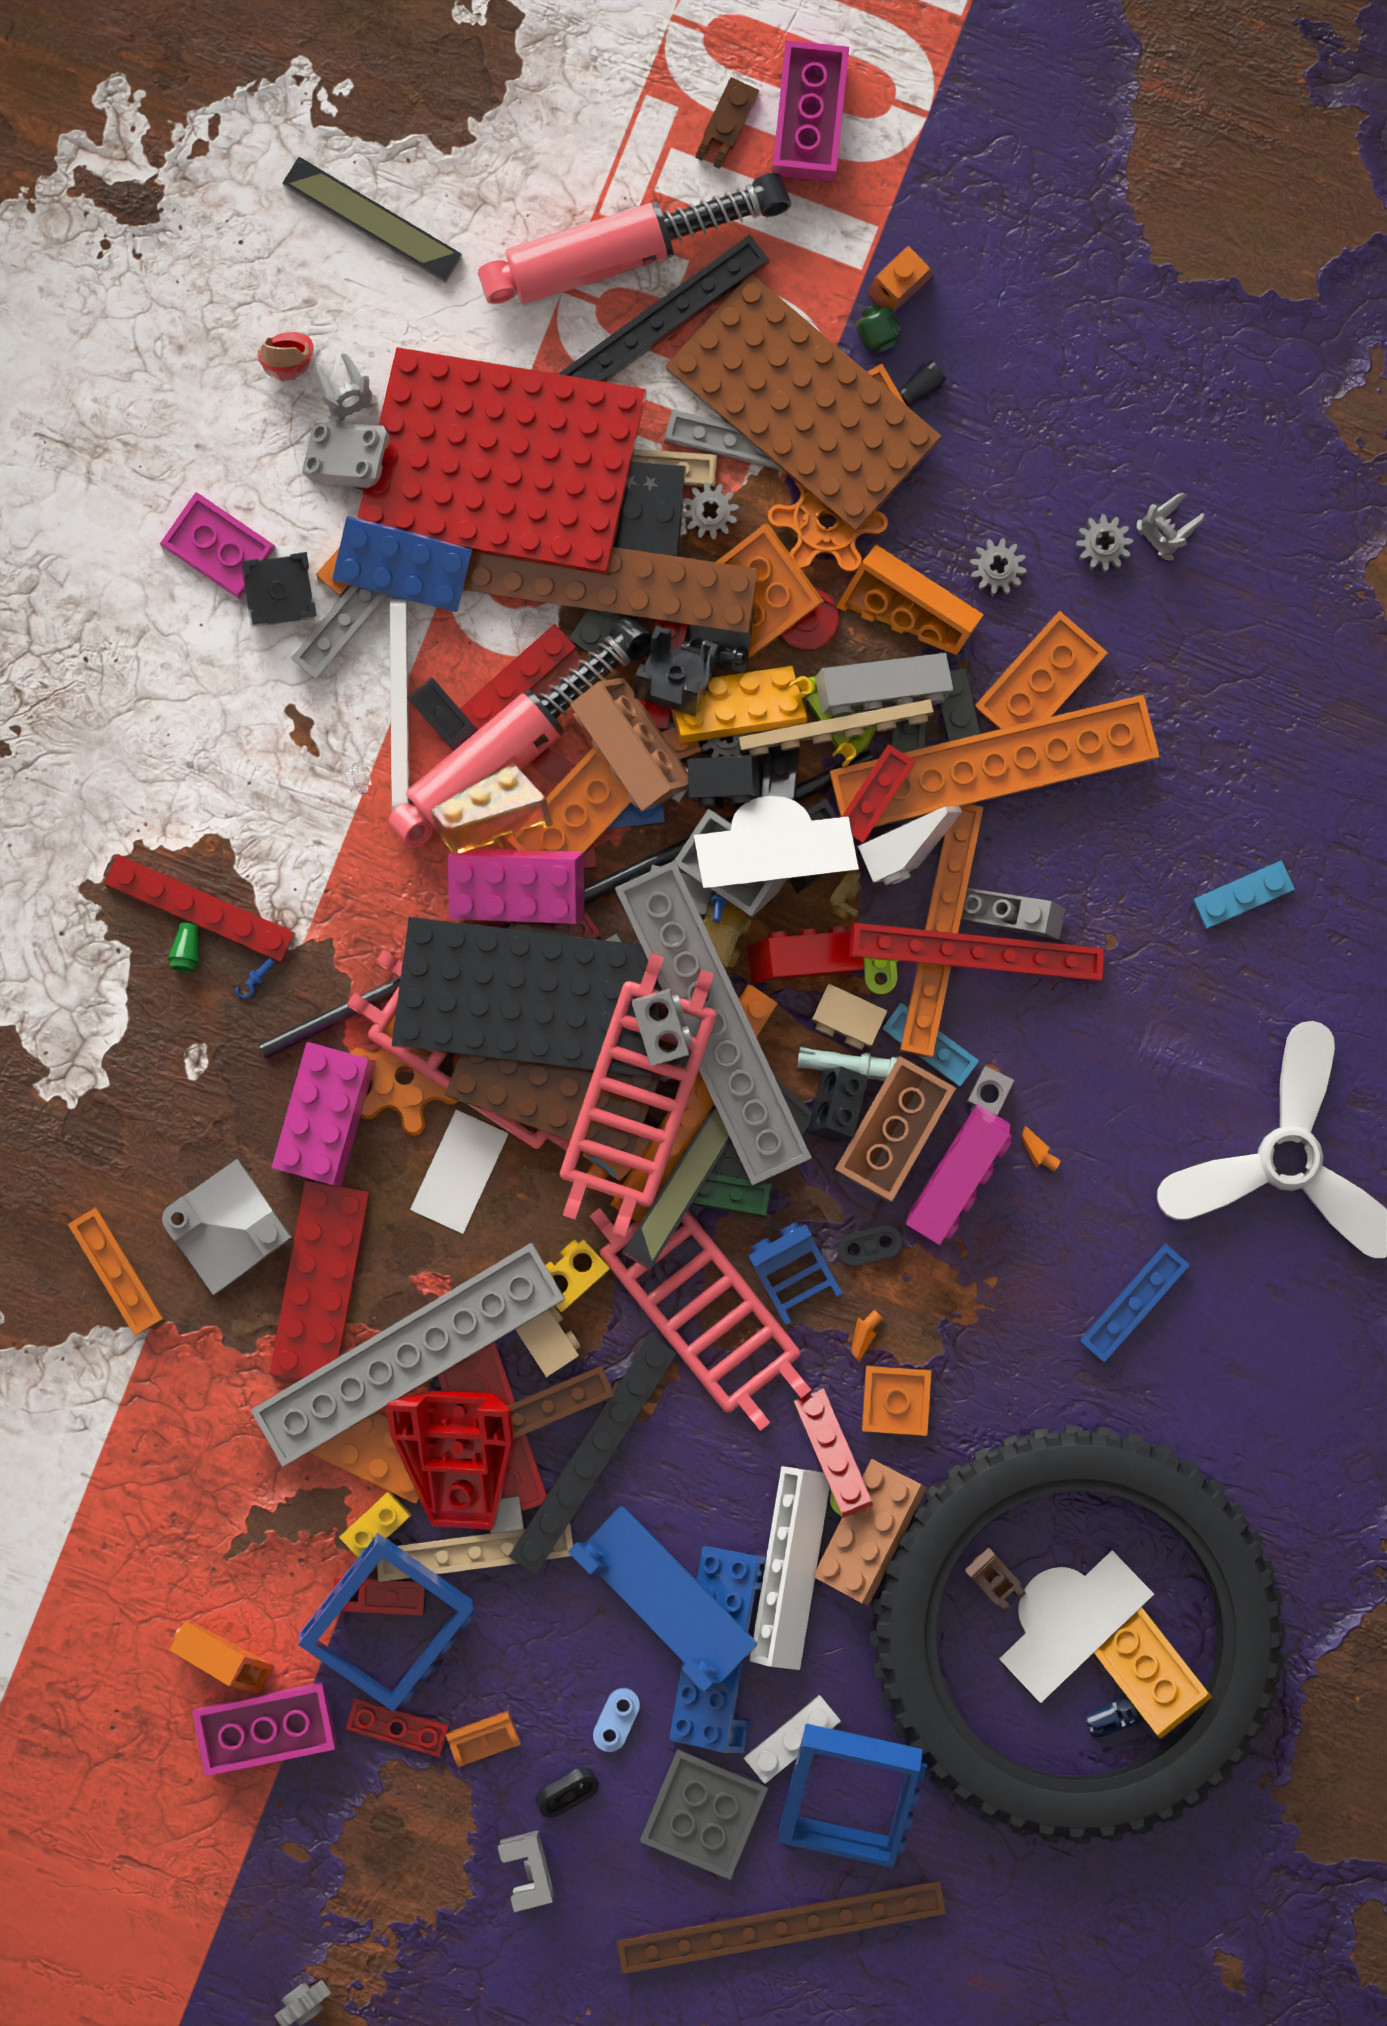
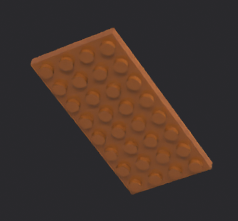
M753 274L747 277L665 365L666 370L727 423L737 429L742 436L763 452V454L855 533L942 439V436Z

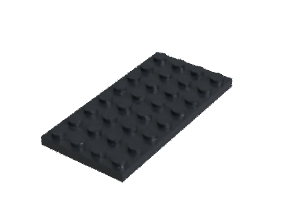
M409 917L392 1047L594 1071L622 987L628 981L641 985L648 959L640 944ZM656 980L653 989L662 991L658 980ZM631 1001L627 1015L636 1018ZM653 1003L650 1006L649 1012L652 1017L659 1019L661 1005ZM623 1027L617 1046L648 1056L641 1033ZM613 1058L607 1072L652 1078V1071Z

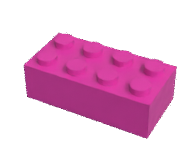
M786 40L772 173H779L782 177L835 182L849 47Z
M456 848L448 855L449 919L576 924L584 916V852Z
M306 1042L271 1168L331 1185H342L376 1064L375 1060Z
M976 1104L909 1210L906 1225L939 1245L944 1237L950 1240L960 1224L958 1223L960 1219L958 1215L962 1210L967 1213L977 1197V1185L979 1183L985 1185L993 1173V1166L995 1164L993 1160L996 1155L1002 1158L1012 1142L1010 1141L1012 1135L1009 1134L1010 1123Z
M325 1681L203 1706L192 1711L205 1776L335 1750L338 1747Z

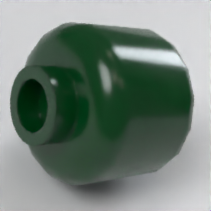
M876 303L860 311L862 318L857 320L855 328L865 349L875 350L876 354L899 343L897 338L900 337L902 330L890 307L879 308Z

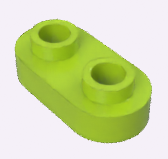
M863 958L864 980L868 990L876 995L890 993L897 983V961ZM878 973L884 974L887 978L886 983L883 985L877 984L874 979L875 975Z

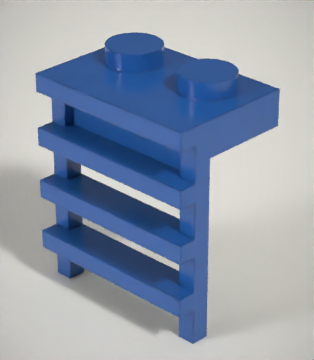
M797 1222L779 1231L782 1237L771 1243L766 1238L753 1245L751 1249L754 1253L748 1256L785 1325L791 1322L785 1311L786 1309L826 1287L831 1286L836 1297L842 1294L814 1243L807 1225L799 1227ZM812 1251L818 1263L774 1287L771 1286L766 1277L767 1275ZM820 1268L822 1269L827 1278L826 1281L781 1304L776 1295L777 1292Z

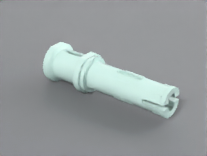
M800 1047L797 1068L825 1071L842 1066L868 1076V1079L885 1081L897 1061V1057L883 1059L871 1057L870 1053L861 1054V1057Z

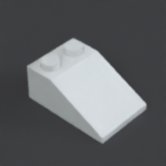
M960 806L942 807L858 846L873 882H884L885 885L893 883L894 885L911 877L909 872L921 865L961 815L962 810Z

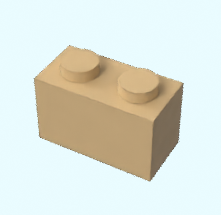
M828 984L811 1022L817 1024L815 1028L817 1031L833 1037L834 1033H838L846 1037V1044L862 1050L864 1046L868 1048L872 1046L887 1010Z
M555 1306L516 1329V1332L546 1377L580 1356L577 1349L581 1345L571 1330L565 1334L559 1324L563 1317Z

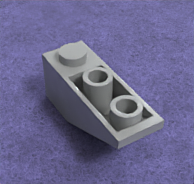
M967 888L961 920L1026 935L1059 940L1066 908L1052 901Z

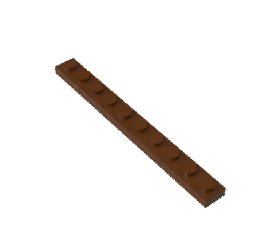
M940 1880L624 1938L616 1940L623 1975L946 1914Z

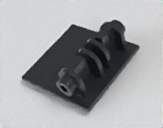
M754 609L750 633L690 625L688 642H683L681 649L701 655L702 641L718 644L716 668L747 673Z

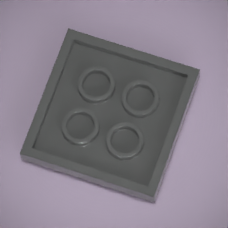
M677 1749L639 1842L731 1880L768 1786Z

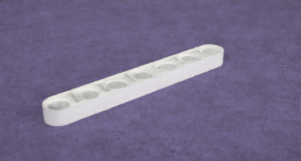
M390 597L392 812L402 804H410V800L406 795L407 790L410 788L409 700L407 699L409 696L407 599Z

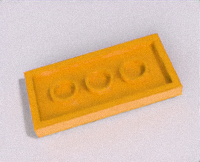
M787 666L711 678L696 716L671 709L680 743L806 724L807 714L802 699H795V696L800 693L799 687L796 685L790 687L789 685L796 680L793 667Z
M1142 1606L1094 1652L1159 1738L1164 1737L1212 1698Z

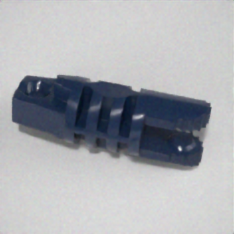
M1126 1695L1122 1699H1117L1115 1702H1110L1106 1706L1089 1713L1086 1722L1089 1725L1092 1737L1100 1738L1104 1735L1107 1736L1113 1732L1121 1731L1125 1727L1128 1728L1134 1723L1137 1724L1144 1718Z

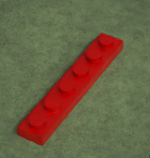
M118 854L104 882L105 885L281 963L295 935L293 931Z

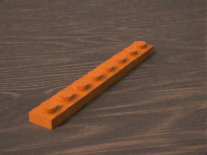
M970 804L960 807L962 810L961 815L943 836L924 930L958 933L983 807ZM917 964L900 1046L901 1052L928 1058L933 1057L951 967Z
M748 985L739 1001L757 1037L778 1003L755 987ZM699 1070L655 1198L714 1106L713 1099ZM670 1112L667 1113L658 1129L664 1131ZM650 1140L640 1157L654 1161L660 1143ZM632 1169L622 1186L643 1192L649 1174ZM615 1197L610 1205L620 1210L623 1199ZM636 1204L631 1219L640 1223L650 1207Z

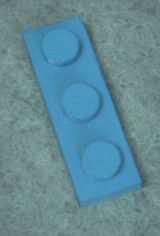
M1281 860L1193 899L1192 902L1206 930L1292 892L1295 888Z
M900 1003L881 1029L900 1044L908 1007ZM939 1030L933 1057L928 1058L916 1055L958 1087L962 1085L979 1062L977 1058Z

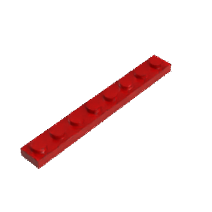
M853 923L851 924L849 957L1099 982L1103 978L1104 948Z

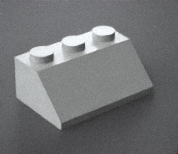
M708 809L676 857L675 862L677 866L702 883L694 835L731 831L732 823ZM788 878L709 888L753 917L778 894Z

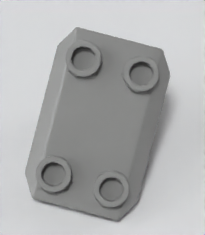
M342 422L317 424L312 428L302 473L314 483L341 485L350 491L363 493L364 488L375 485L380 479L384 450L388 447L390 436L385 427L380 425Z

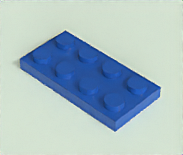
M347 516L332 580L457 612L473 549Z

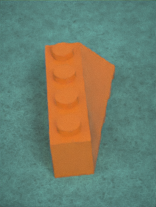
M875 545L863 560L836 608L843 611L850 609L861 613V618L871 622L876 619L891 625V630L901 634L906 631L917 635L918 640L955 655L959 653L984 615L878 545Z

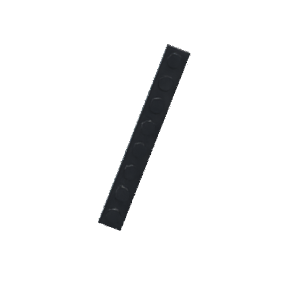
M748 235L558 374L606 382L736 288L752 274L754 275L769 264L768 257L751 235Z
M648 1336L614 1389V1397L607 1400L508 1555L509 1558L532 1573L537 1574L677 1353L652 1336Z

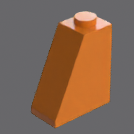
M184 1621L183 1625L174 1634L173 1644L169 1649L226 1685L255 1694H260L274 1667L270 1662L210 1630Z

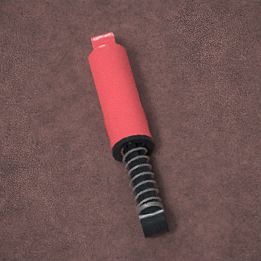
M768 173L755 179L752 184H746V190L738 187L736 193L733 194L725 191L724 197L718 198V196L713 195L711 201L706 202L704 199H701L700 204L696 206L689 202L688 208L682 210L677 206L675 212L671 214L666 210L662 214L658 202L655 201L510 247L505 251L507 262L504 260L491 261L481 266L478 270V276L486 300L489 304H501L510 301L518 295L520 302L527 304L674 257L671 240L679 239L682 242V237L691 234V237L694 238L695 233L699 231L707 234V229L715 227L716 230H719V225L725 223L731 227V221L740 219V222L743 223V217L750 215L755 219V217H760L761 214L764 217H774L783 214L791 207V201L783 178L779 173Z
M632 616L619 619L613 625L610 636L605 638L606 645L599 643V651L596 653L589 652V659L586 662L579 660V668L576 670L569 668V676L567 678L559 676L560 684L557 686L549 685L550 692L547 695L540 693L539 700L529 689H526L410 787L406 795L412 804L405 803L395 808L389 817L391 829L410 848H417L425 844L430 839L433 829L440 835L448 833L565 733L556 718L561 714L564 716L568 715L566 710L571 706L570 703L597 682L605 681V677L610 672L617 675L615 668L620 664L626 666L630 663V659L640 660L650 653L652 635Z

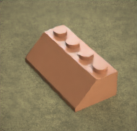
M624 677L599 681L570 703L575 711L574 717L576 721L587 729L593 738L592 744L594 748L606 757L610 763L611 773L617 780L622 781L628 790V798L634 806L640 808L641 811L653 809L688 789V772L639 699L634 698V692Z
M899 1056L835 1170L891 1203L956 1088Z

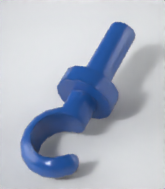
M716 893L711 898V905L714 906L713 922L720 923L722 908L727 905V899Z
M269 958L256 972L252 970L249 973L251 978L246 982L250 987V993L242 995L239 992V986L235 988L237 996L241 999L251 998L255 993L254 985L256 983L260 985L263 983L262 977L275 962Z

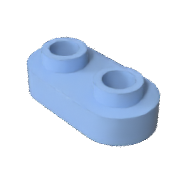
M619 1688L613 1691L594 1728L593 1739L596 1746L603 1751L613 1752L622 1747L640 1707L639 1698L631 1689ZM625 1699L629 1702L630 1707L627 1711H620L617 1708L619 1700ZM611 1729L615 1732L616 1738L613 1741H606L604 1739L603 1733L606 1730Z

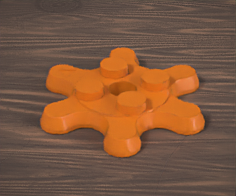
M794 480L801 493L799 501L791 506L782 504L772 506L768 512V521L774 527L789 528L797 534L798 542L790 551V555L800 568H806L812 563L816 555L828 553L836 558L842 570L852 572L858 569L862 558L855 547V541L862 534L876 535L884 532L888 525L885 514L876 511L855 533ZM826 514L832 515L837 522L834 526L829 527V529L822 526L818 520Z
M395 1017L385 1029L386 1035L391 1038L393 1037ZM355 1048L350 1052V1054L376 1061L370 1081V1089L361 1113V1118L373 1119L383 1109H394L401 1116L403 1131L410 1136H416L424 1131L425 1119L423 1110L428 1102L439 1100L450 1105L459 1102L447 1097L444 1088L384 1048L379 1052H370L364 1048ZM410 1050L425 1061L433 1053L431 1051ZM401 1067H409L414 1072V1079L407 1085H401L396 1081V1071Z

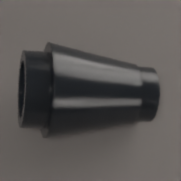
M930 360L926 364L923 362L898 391L909 405H912L914 402L943 388L941 384L947 378L937 365Z

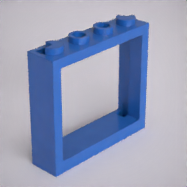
M377 1533L298 1635V1645L394 1712L399 1704L405 1705L414 1693L413 1686L419 1679L424 1680L427 1678L434 1667L432 1662L438 1654L444 1655L449 1650L454 1641L452 1636L459 1627L463 1630L470 1623L474 1616V1613H472V1599ZM382 1558L456 1609L392 1692L319 1641V1638Z
M806 1723L781 1819L778 1843L894 1868L897 1853H904L907 1837L902 1836L903 1831L910 1832L913 1812H909L910 1807H917L920 1788H916V1784H923L927 1764L921 1763L923 1749ZM814 1753L906 1773L889 1836L798 1816Z

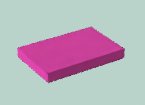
M197 492L192 496L160 542L161 547L238 599L245 592L241 568L242 561L252 559L266 560L276 548L273 543Z

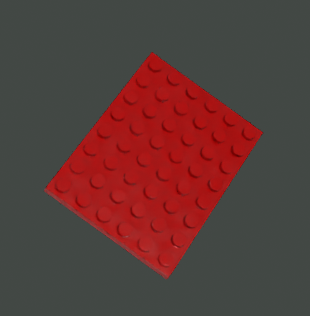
M396 347L379 420V425L385 427L390 439L387 449L384 450L380 479L375 485L364 488L357 518L473 549L472 552L607 575L645 404L646 389Z

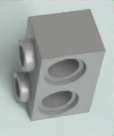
M669 988L632 999V1006L651 1066L689 1055L688 1046L693 1045L688 1026L681 1027L678 1015L684 1012L678 994L672 996ZM655 1002H662L668 1007V1014L662 1019L652 1017L649 1012L650 1006ZM667 1033L673 1034L678 1040L677 1046L672 1050L662 1049L659 1045V1039L662 1035Z

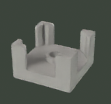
M539 1830L500 1840L501 1845H498L501 1861L505 1863L528 1857V1860L524 1861L528 1880L534 1881V1883L518 1886L513 1889L514 1895L511 1896L513 1911L517 1912L552 1903L554 1890Z

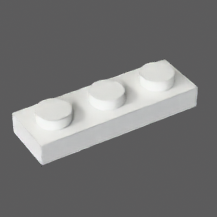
M818 1695L748 1753L744 1759L764 1784H766L797 1758L806 1723L832 1729L841 1720L824 1699Z

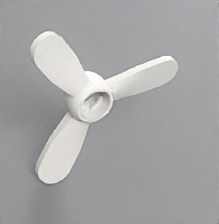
M1315 1021L1301 1022L1292 1028L1287 1037L1280 1077V1128L1273 1130L1264 1137L1258 1148V1154L1209 1161L1178 1171L1165 1178L1157 1190V1202L1159 1208L1167 1217L1174 1220H1189L1233 1203L1267 1182L1279 1190L1294 1191L1302 1188L1329 1224L1350 1243L1370 1257H1387V1209L1361 1188L1322 1166V1149L1320 1143L1311 1133L1327 1090L1335 1050L1334 1037L1326 1026ZM1285 1141L1297 1143L1301 1141L1305 1145L1304 1149L1307 1153V1164L1305 1167L1307 1171L1305 1174L1301 1172L1295 1176L1284 1174L1279 1176L1275 1172L1276 1167L1273 1164V1153L1275 1150L1273 1146L1275 1142L1281 1144Z

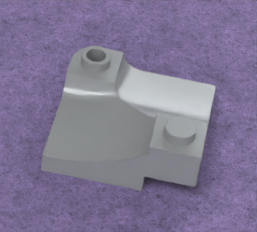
M238 1159L188 1194L173 1202L164 1210L162 1215L163 1226L183 1251L213 1295H216L268 1258L267 1256L293 1239ZM176 1213H182L184 1216V1221L180 1225H176L173 1222V1216Z

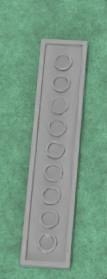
M675 860L616 887V892L648 961L651 953L664 957L657 977L662 991L670 988L673 996L678 994L679 998L691 1001L701 969L714 973L703 1006L715 1010L717 1017L699 1071L751 1184L754 1185L811 1159L809 1150ZM685 1013L678 1015L681 1027L688 1026L691 1036L696 1038L702 1019Z
M530 1243L250 1411L282 1467H286L385 1408L388 1402L402 1398L566 1299L534 1244Z

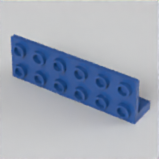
M620 1506L586 1543L576 1542L568 1551L590 1575H600L685 1663L681 1669L703 1692H714L756 1648L757 1642L624 1506Z
M703 1546L697 1581L748 1633L755 1589L761 1590L767 1556ZM743 1661L714 1692H703L681 1669L669 1736L671 1741L723 1753H744L750 1721L733 1718Z

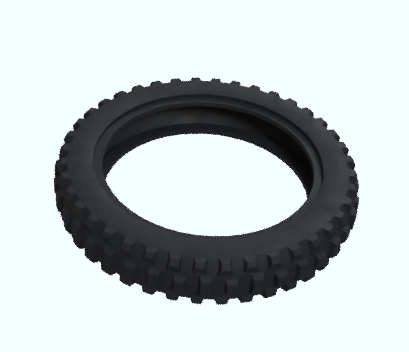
M1065 1426L1064 1432L1049 1433L1047 1428L1033 1430L1032 1437L1016 1438L1013 1435L1002 1439V1446L996 1449L987 1450L983 1447L973 1453V1461L963 1463L961 1466L956 1464L947 1471L949 1477L943 1483L940 1482L936 1487L931 1485L925 1491L924 1497L926 1500L923 1504L918 1505L881 1580L882 1587L879 1590L878 1598H873L871 1611L877 1614V1619L874 1621V1630L870 1631V1644L877 1646V1661L872 1663L874 1676L882 1679L881 1687L883 1694L880 1695L884 1709H891L896 1722L892 1725V1728L899 1739L906 1738L909 1746L923 1749L921 1763L927 1764V1768L932 1774L930 1781L939 1790L947 1787L955 1797V1803L965 1810L970 1806L977 1809L982 1814V1820L995 1826L1000 1821L1012 1829V1833L1026 1836L1030 1831L1043 1837L1045 1842L1058 1843L1060 1837H1067L1070 1841H1076L1077 1844H1090L1092 1837H1100L1102 1840L1108 1839L1109 1842L1123 1840V1833L1131 1832L1132 1834L1150 1832L1153 1830L1154 1823L1158 1821L1165 1823L1169 1820L1174 1822L1183 1817L1182 1809L1185 1807L1193 1808L1198 1804H1202L1209 1798L1207 1792L1212 1787L1217 1788L1222 1783L1226 1784L1233 1776L1230 1768L1233 1765H1240L1243 1759L1247 1758L1252 1750L1249 1742L1252 1738H1257L1259 1732H1263L1268 1719L1263 1715L1266 1710L1271 1709L1273 1701L1276 1699L1278 1688L1273 1686L1274 1680L1279 1678L1280 1670H1283L1285 1659L1284 1656L1278 1654L1279 1649L1283 1647L1285 1624L1279 1622L1278 1619L1281 1615L1280 1606L1283 1604L1281 1591L1274 1590L1273 1585L1276 1583L1273 1575L1275 1572L1271 1560H1264L1262 1556L1264 1554L1261 1547L1263 1540L1258 1531H1250L1248 1529L1249 1523L1244 1517L1246 1513L1238 1503L1232 1505L1229 1503V1498L1223 1493L1225 1488L1215 1479L1208 1482L1206 1480L1207 1476L1199 1471L1200 1467L1191 1460H1187L1184 1463L1181 1462L1180 1459L1172 1455V1449L1162 1444L1153 1448L1151 1444L1143 1442L1142 1436L1129 1433L1126 1438H1122L1121 1436L1113 1435L1110 1428L1097 1427L1094 1433H1090V1431L1080 1430L1079 1426ZM1065 1491H1092L1119 1496L1140 1505L1167 1523L1185 1542L1201 1566L1210 1588L1217 1622L1215 1660L1206 1686V1690L1212 1698L1193 1712L1184 1726L1155 1752L1126 1767L1093 1775L1067 1776L1031 1769L1008 1759L983 1742L964 1722L951 1701L942 1678L936 1647V1624L942 1592L954 1564L968 1543L983 1527L1010 1508L1032 1498Z

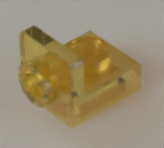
M849 870L828 902L833 906L830 911L845 921L849 917L856 920L860 913L845 903L846 898L853 901L862 887V884L858 882L861 874L855 870Z

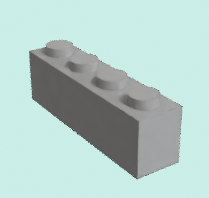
M946 653L822 668L815 677L822 715L832 713L833 717L847 716L854 710L863 709L864 712L883 709L885 706H899L931 699L932 705L943 703L953 691Z

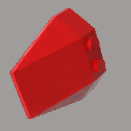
M435 1390L388 1402L386 1410L390 1436L431 1525L493 1530L514 1440L510 1408L492 1393Z

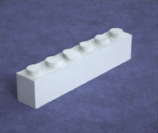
M781 1466L753 1636L757 1646L750 1654V1662L770 1667L800 1670L815 1581L813 1575L817 1569L830 1486L824 1473Z

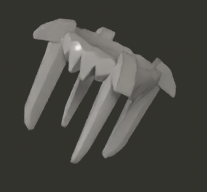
M342 353L341 357L353 384L349 385L345 382V388L339 385V390L335 392L321 365L318 364L316 367L317 376L325 393L320 399L329 407L331 416L328 418L336 422L344 421L346 416L352 415L362 408H371L377 400V396L373 395L369 389V376L361 377L351 358L347 354ZM354 396L350 400L344 401L346 398Z
M1177 494L1159 508L1152 504L1149 507L1147 516L1143 517L1142 520L1139 519L1137 522L1139 534L1141 536L1144 534L1153 547L1158 550L1157 554L1162 559L1174 560L1172 554L1175 553L1178 547L1187 545L1186 539L1204 520V514H1200L1177 532L1174 529L1175 524L1170 525L1171 519L1166 520V517L1179 506L1178 504L1187 497V494Z

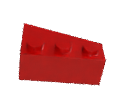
M848 926L829 928V933L818 934V929L798 931L799 936H788L787 931L768 933V939L747 946L752 985L761 984L767 980L782 979V981L792 980V978L810 976L814 978L854 973L864 969L863 958L849 957L851 931H848Z

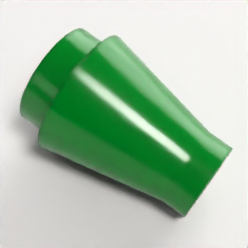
M180 923L178 933L167 958L170 961V969L186 973L195 972L196 966L199 965V926L190 923Z

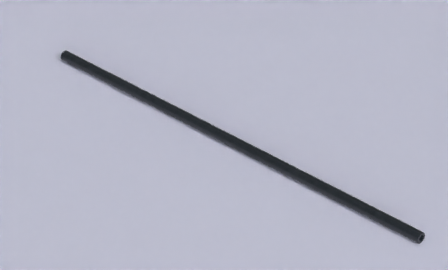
M870 750L855 756L848 766L872 761L874 758ZM843 763L797 784L795 802H799L832 786L829 772L843 768ZM734 815L725 820L732 823ZM690 836L584 887V905L616 890V887L650 872L652 865L661 867L674 861ZM510 923L501 928L508 929ZM397 977L359 996L373 1006H376L393 996L400 985V978ZM347 1001L260 1043L259 1047L264 1057L268 1058L359 1013L349 1008Z

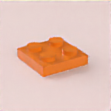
M866 1366L862 1431L927 1436L932 1370Z

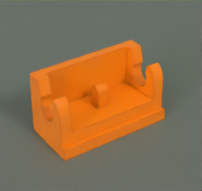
M509 1710L452 1730L446 1734L455 1762L459 1767L521 1745Z

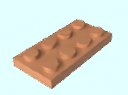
M873 1459L870 1460L862 1477L873 1506L844 1518L842 1517L813 1575L814 1578L869 1606L927 1489L926 1486Z

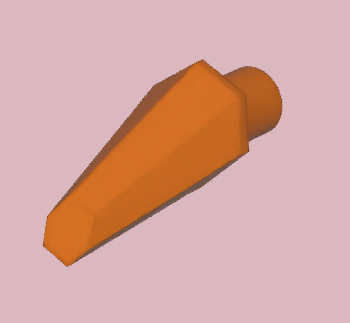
M1025 1126L1020 1138L1035 1167L1038 1168L1042 1164L1055 1172L1061 1160L1049 1154L1050 1147Z
M875 1310L864 1321L860 1318L857 1319L851 1353L858 1362H860L871 1341L877 1335L873 1329L883 1320V1317Z

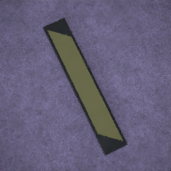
M301 157L297 158L282 182L283 186L445 283L462 258V253Z
M715 1104L623 1251L624 1255L649 1270L654 1266L731 1141Z

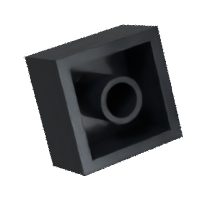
M752 755L687 759L689 798L696 802L698 806L705 807V810H723L724 804L736 805V808H740L745 803H750L751 800L762 796L763 763Z

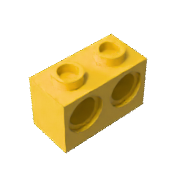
M574 1239L560 1252L564 1257L555 1266L551 1261L546 1264L552 1277L561 1275L568 1281L567 1290L562 1293L566 1300L556 1305L560 1312L565 1311L610 1270L584 1239L580 1243ZM585 1253L591 1257L592 1266L588 1271L579 1272L574 1268L573 1261L578 1254Z
M389 1491L339 1538L359 1557L377 1533L387 1539L412 1514Z

